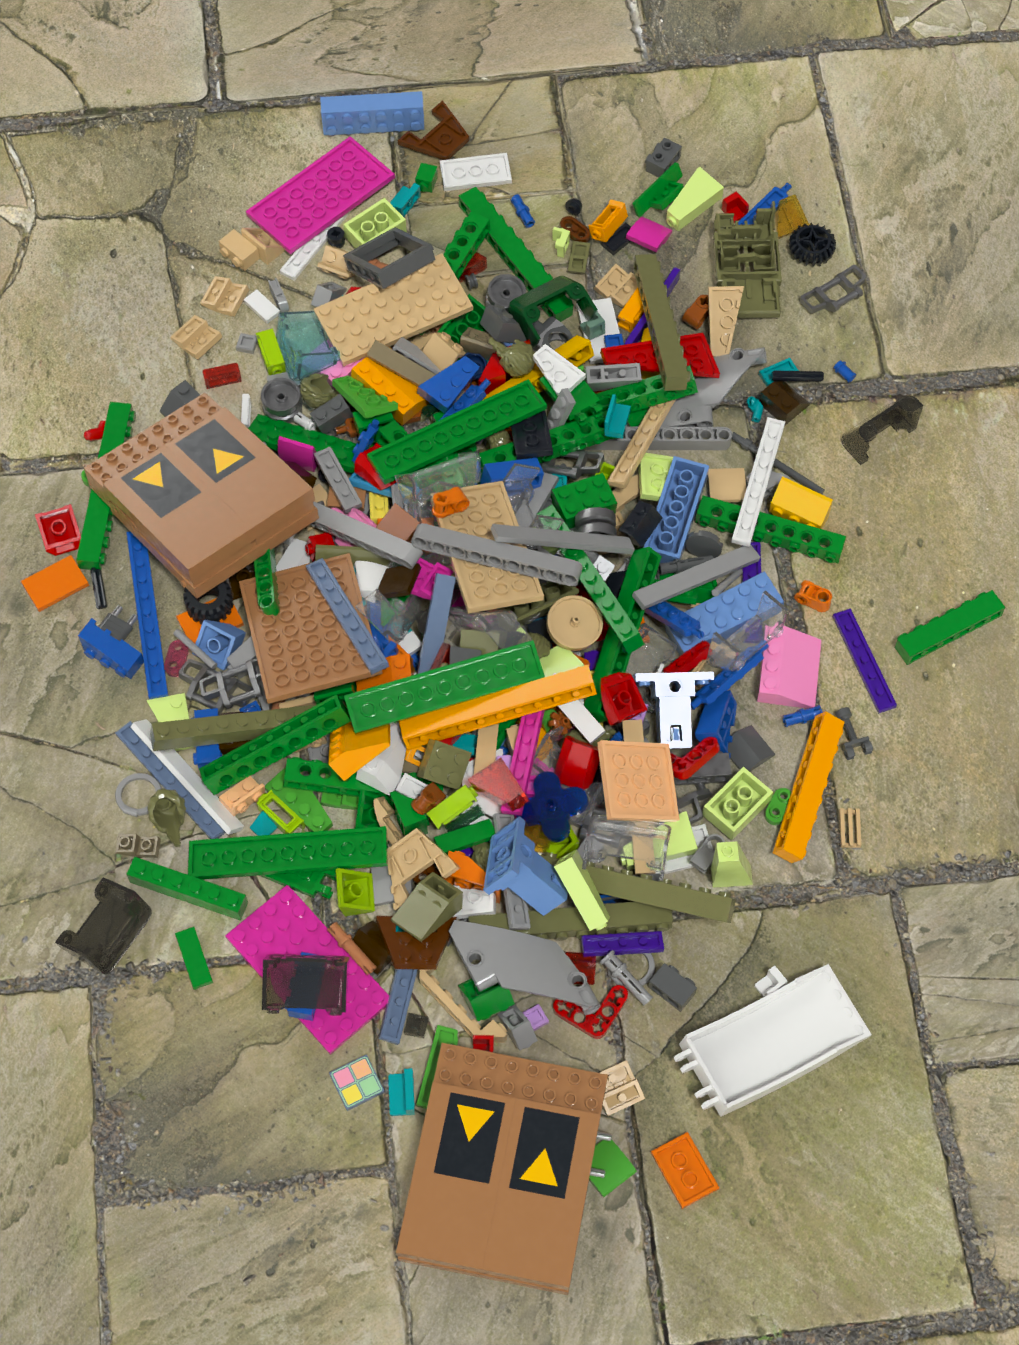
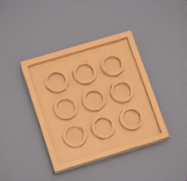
M608 740L597 742L607 820L679 821L669 744Z

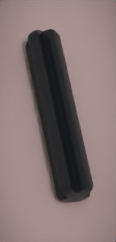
M774 370L771 378L773 381L821 382L824 380V373L822 371Z

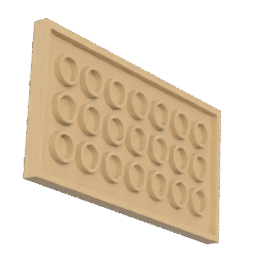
M443 253L435 256L433 262L384 289L374 284H369L314 308V313L342 365L346 366L365 358L375 340L390 347L396 344L401 337L408 339L472 311L473 305Z
M503 481L461 487L460 489L470 501L468 508L444 518L436 517L441 528L494 541L495 539L491 531L492 524L519 526ZM443 491L431 492L429 494L432 507L434 506L433 496ZM506 543L522 548H527L525 544ZM449 557L468 614L544 600V594L538 578Z

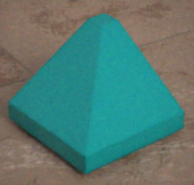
M264 811L259 814L250 826V829L257 836L271 835L278 828Z

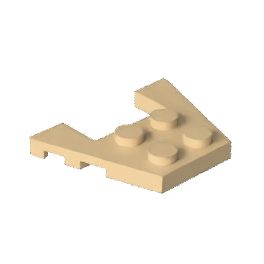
M418 828L387 849L388 873L391 875L392 880L391 894L394 895L395 902L393 903L394 910L398 911L409 896L405 884L432 864H436L441 876L444 878L449 877L460 869L457 863Z

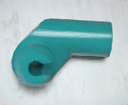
M750 396L747 399V404L753 412L751 420L759 423L764 408L758 399Z

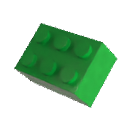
M603 473L551 490L552 504L569 529L575 528V515L584 509L601 507L610 509L616 514L617 501Z

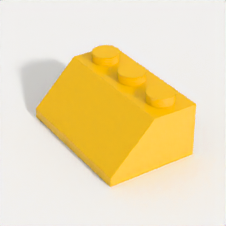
M782 476L771 501L769 512L777 517L823 529L829 518L833 499Z

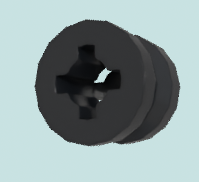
M332 227L328 230V244L342 248L345 244L344 230L340 227Z

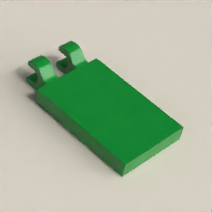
M545 376L540 378V385L555 402L558 397ZM583 380L570 392L576 403L568 416L569 421L575 419L580 427L587 425L586 419L588 417L585 412L588 410L592 412L596 419L603 416L600 399Z
M336 870L261 875L263 878L283 886L287 885L291 889L315 898L318 893L329 900L333 895L332 888L323 885L322 882L325 876L337 882Z

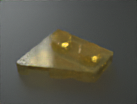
M796 194L779 201L778 239L792 234L798 226L802 227L804 223L809 225Z

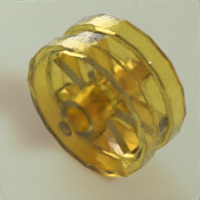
M525 821L524 835L535 843L534 851L539 853L547 852L554 837L553 833L537 822Z

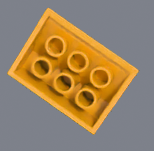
M368 357L361 360L351 369V377L363 383L364 388H372L375 390V394L379 396L384 395L388 397L389 402L395 401L398 403V410L391 413L393 418L402 426L429 404L427 400L417 394L418 386Z
M349 722L330 733L328 764L343 781L390 746V724L355 734L352 722Z

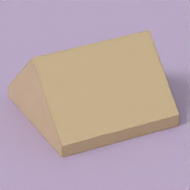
M261 228L241 229L242 236L258 248L259 258L266 265L270 264L285 251L282 246Z

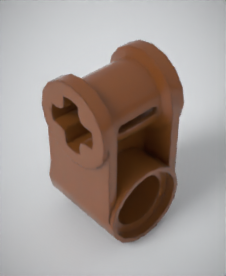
M700 295L691 307L686 310L682 321L698 330L709 316L708 295Z
M432 782L422 790L421 795L415 798L411 805L414 811L424 815L444 801L447 796Z

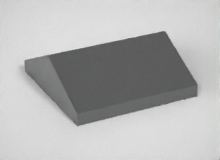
M752 725L736 731L732 735V743L728 744V752L731 753L730 759L739 770L745 767L751 772L775 756V753Z

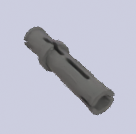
M712 555L685 560L674 559L671 562L659 563L658 574H678L714 558Z

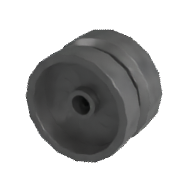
M498 275L489 283L485 305L500 304L509 313L508 306L510 302L525 294L526 287L514 275Z
M275 378L264 385L261 391V401L265 416L275 421L294 422V416H299L298 412L302 413V399L298 385L287 378Z
M595 507L584 509L575 515L576 532L617 536V529L615 528L616 515L612 510Z

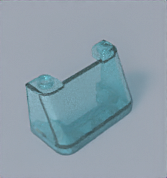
M314 311L281 312L278 315L276 339L285 362V367L292 381H301L303 378H308L311 374L319 373L336 365L337 361L340 360V351L335 346L329 347L323 333L324 330Z

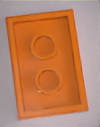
M71 555L21 581L39 612L89 586L88 581Z
M215 598V599H213V600H210V601H208V602H206V603H204V604L212 603V602H214L217 598ZM234 604L230 615L226 614L227 618L220 620L222 623H228L237 628L244 626ZM188 611L177 615L176 618L184 634L196 643L202 624L199 621L197 623L193 621V617L190 618Z
M688 1132L651 1151L652 1157L681 1209L719 1190L717 1182Z

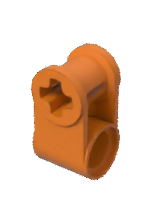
M453 487L436 493L433 496L434 506L432 507V514L435 517L444 518L448 515L462 512L468 508L470 501L459 487Z
M804 580L801 583L800 591L795 594L794 599L798 603L813 608L818 612L828 611L831 606L832 593L811 581Z

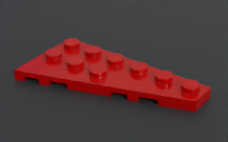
M704 333L680 336V346H683L684 350L683 358H686L687 366L690 365L693 375L719 378L720 372ZM652 340L601 348L600 354L605 365L640 363V370L660 372Z

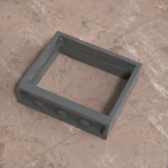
M396 227L343 255L348 271L382 289L435 260L434 248L430 243ZM397 245L412 251L382 269L368 262Z

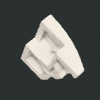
M356 561L354 568H356V578L361 596L375 603L377 600L375 594L386 568L389 567L368 561Z

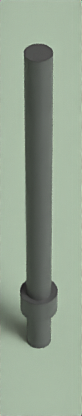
M735 432L732 433V439L739 443L746 451L750 450L757 455L759 447L754 445L753 441L748 438L745 439ZM775 458L773 466L809 489L820 494L824 493L825 489Z

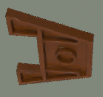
M442 100L431 111L432 115L441 122L422 139L407 131L397 140L398 145L442 160H449L469 141V135Z
M376 916L378 928L395 969L436 970L451 937L449 930L454 920H457V917H451L437 929V932H433L421 942L408 932H396V924L391 921L393 916Z

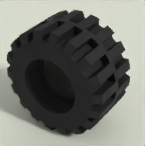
M226 580L199 598H196L186 587L184 588L183 598L190 618L193 617V621L196 623L199 621L202 624L203 620L220 622L221 619L225 620L227 618L226 614L230 615L231 608H233V597L229 583L227 584ZM206 595L218 596L212 603L204 604L199 602Z

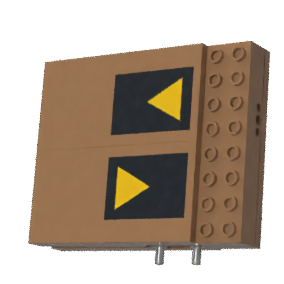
M206 393L198 396L84 467L90 488L111 508L112 513L196 598H199L264 555L269 548L272 550L319 519L318 510L313 504L315 501L313 488L279 458L265 442H262L251 432L247 425L237 419L226 407L221 408Z
M442 1043L396 1254L398 1260L568 1295L590 1175L604 1178L606 1173L605 1170L591 1167L596 1140L611 1141L612 1134L598 1131L608 1075Z

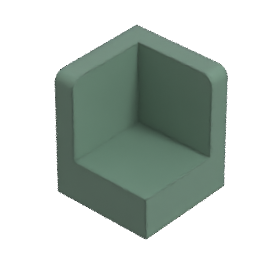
M596 311L590 321L580 324V328L589 340L605 334V320Z

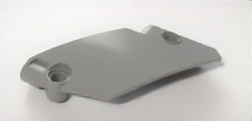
M765 347L745 351L741 348H735L730 354L714 357L720 372L719 378L694 376L698 393L676 399L661 427H712V408L722 402L732 387L752 365L767 363Z
M454 920L449 933L479 992L498 982L504 989L575 1003L581 1007L585 1015L592 1014L601 1007L587 982L585 974L579 972L557 942L508 929ZM473 960H480V963L476 965L471 964ZM578 981L583 983V985L579 987H576L573 984Z

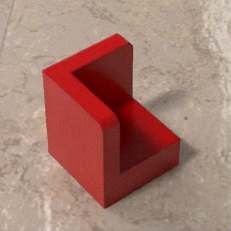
M736 191L723 199L721 210L724 213H734L733 220L735 223V221L741 220L748 213L749 204Z
M473 1035V1049L494 1053V1035Z

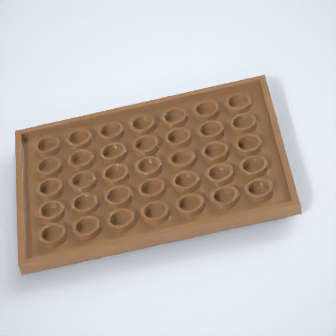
M350 553L324 559L372 636ZM308 564L276 572L277 592L280 602V612L276 616L273 614H263L259 607L256 577L239 581L268 704L383 674L381 670L371 675L306 570V565Z

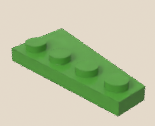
M349 375L332 379V386L364 418H373L376 415L398 410V403L395 401L389 402L388 397L375 394V390L372 388H364L363 383Z
M286 767L265 785V790L267 792L272 790L278 798L304 820L305 826L311 832L328 831L333 826L331 819L312 791L284 787Z
M437 1025L416 1104L417 1107L427 1109L441 1044L446 1043L458 1046V1030Z

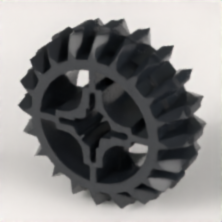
M812 222L809 225L804 223L802 227L798 226L790 236V253L794 255V260L799 259V263L805 262L806 266L812 264L814 267L816 263L821 266L822 262L827 263L828 259H831L835 252L836 240L834 239V234H831L830 229L826 230L825 225L820 227L819 223L817 225H813Z

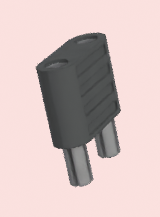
M117 605L112 613L107 614L98 627L103 631L106 629L110 630V636L121 641V639L125 640L132 631V625L136 622L138 616L133 614L125 622L117 617L123 610L120 605Z

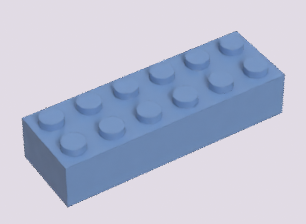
M422 91L320 97L324 135L425 130Z
M676 456L673 457L656 508L663 518L643 547H650L661 555L660 563L671 562L674 559L681 560L686 546V539L690 533L708 478L709 465Z
M764 571L684 612L700 622L701 628L699 630L704 632L703 638L699 639L694 635L685 637L665 625V632L681 656L702 640L709 642V644L713 640L721 643L747 628L749 629L782 612L784 600Z

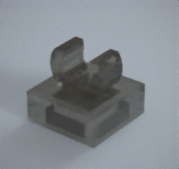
M409 1013L404 1035L424 1039L429 1017Z

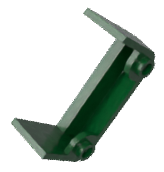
M558 276L510 302L508 311L519 324L526 339L530 340L533 350L541 339L532 325L540 318L539 307L567 294L572 300L576 301L587 321L593 318L598 309L582 284L566 276Z

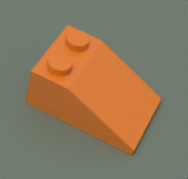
M410 654L386 657L389 667L382 670L383 674L357 680V692L414 675V666Z
M449 851L448 856L459 865L460 869L449 877L442 878L452 885L460 886V888H472L483 891L486 872L470 857L466 856L465 853ZM501 889L493 892L496 895V903L501 901Z

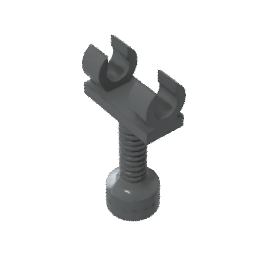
M845 707L836 711L835 715L844 721V727L850 739L849 742L842 745L845 758L847 760L854 759L855 752L853 748L862 746L865 755L872 753L873 746L869 736L857 738L850 721L852 716L850 708Z

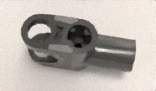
M549 317L544 323L538 320L532 324L541 338L533 350L534 352H537L545 344L552 348L549 344L552 341L557 340L566 343L573 338L568 328L554 317Z

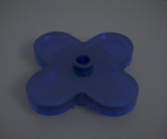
M549 771L542 772L536 776L533 783L535 796L525 799L522 816L516 815V817L520 816L524 819L525 826L541 824L543 833L548 840L560 842L566 839L570 833V817L583 813L588 807L589 800L583 789L579 787L562 789L561 782L555 773Z

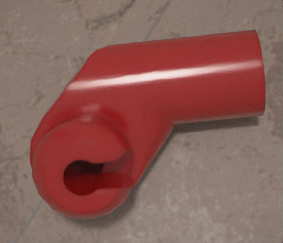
M101 420L97 428L85 431L84 438L90 441L102 439L106 421Z

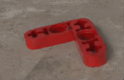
M707 737L703 739L683 758L670 753L671 762H674L672 763L673 776L677 779L685 780L697 772L720 751L717 738Z
M622 985L614 986L595 1015H585L586 1020L583 1023H577L574 1020L576 1014H584L581 1007L575 1003L556 999L553 1004V1011L557 1017L594 1039H601L606 1035L628 999V991ZM620 991L623 992L622 997L618 998L615 1005L613 1003L616 995L615 993H619ZM563 1003L566 1004V1009L569 1010L570 1012H571L572 1008H574V1010H573L572 1013H571V1017H568V1015H569V1012H568V1011H566V1010H564V1009H563L562 1011H559V1006H558V1004H559V1005H563ZM610 1007L613 1009L614 1014L611 1017H606L603 1015L602 1010ZM600 1019L604 1022L601 1025L602 1032L598 1031L595 1033L593 1026L597 1027Z

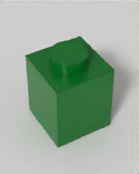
M425 163L420 164L415 177V183L420 185V191L433 192L438 178L437 166Z

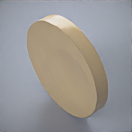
M571 595L559 599L552 605L547 615L546 626L551 639L558 646L571 651H580L589 648L597 641L602 632L603 619L599 609L592 601L582 596Z

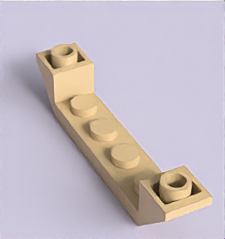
M420 969V984L472 1039L473 1035H494V1043H505L507 1041V1030L500 1022L497 1024L492 1020L480 1030L481 1026L475 1019L471 1020L466 1015L467 1011L461 1004L456 1005L453 1002V996L446 989L443 991L438 986L440 984L433 975L429 976L435 970Z

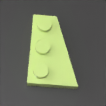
M645 453L638 466L640 499L659 500L673 457Z
M185 693L147 700L158 722L189 719ZM194 747L178 748V749H174V750H175V751H180V750L190 749V748H194Z

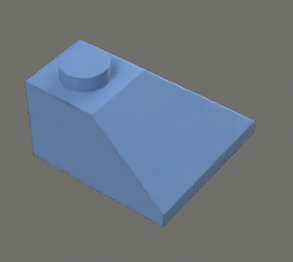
M203 620L195 644L217 663L218 668L226 670L228 666L227 658L242 645L246 632L228 623Z

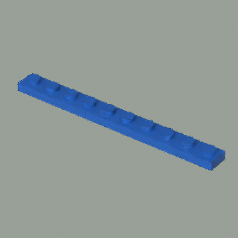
M126 532L149 700L166 697L169 695L149 551L131 532Z

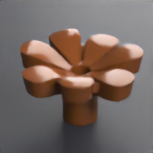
M561 710L558 711V714L556 712L550 714L553 720H549L548 725L550 727L554 726L552 733L557 734L560 732L561 735H566L568 730L572 728L569 718Z

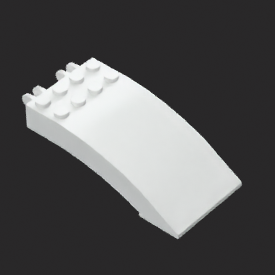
M827 964L796 978L773 993L720 1020L686 1034L679 1043L683 1052L678 1053L674 1060L678 1062L685 1058L688 1059L689 1063L683 1065L680 1070L682 1073L693 1069L704 1087L694 1094L696 1098H701L708 1094L710 1100L705 1101L701 1105L702 1109L706 1110L714 1106L720 1117L802 1077L867 1039L872 1034L831 967Z

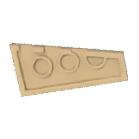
M744 286L708 287L709 338L713 357L726 355L730 352Z

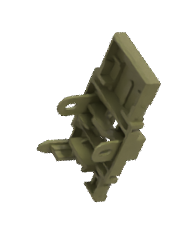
M772 201L770 208H757L756 215L753 217V224H748L747 221H744V225H738V221H735L734 225V213H716L714 228L716 232L713 234L717 287L744 286L737 318H778L781 314L779 297L781 296L780 286L782 277L778 232H774L775 201ZM740 247H744V253L742 254L737 252V250H740ZM747 247H751L755 251L748 253ZM749 262H753V271L749 272ZM740 263H745L746 272L741 271Z

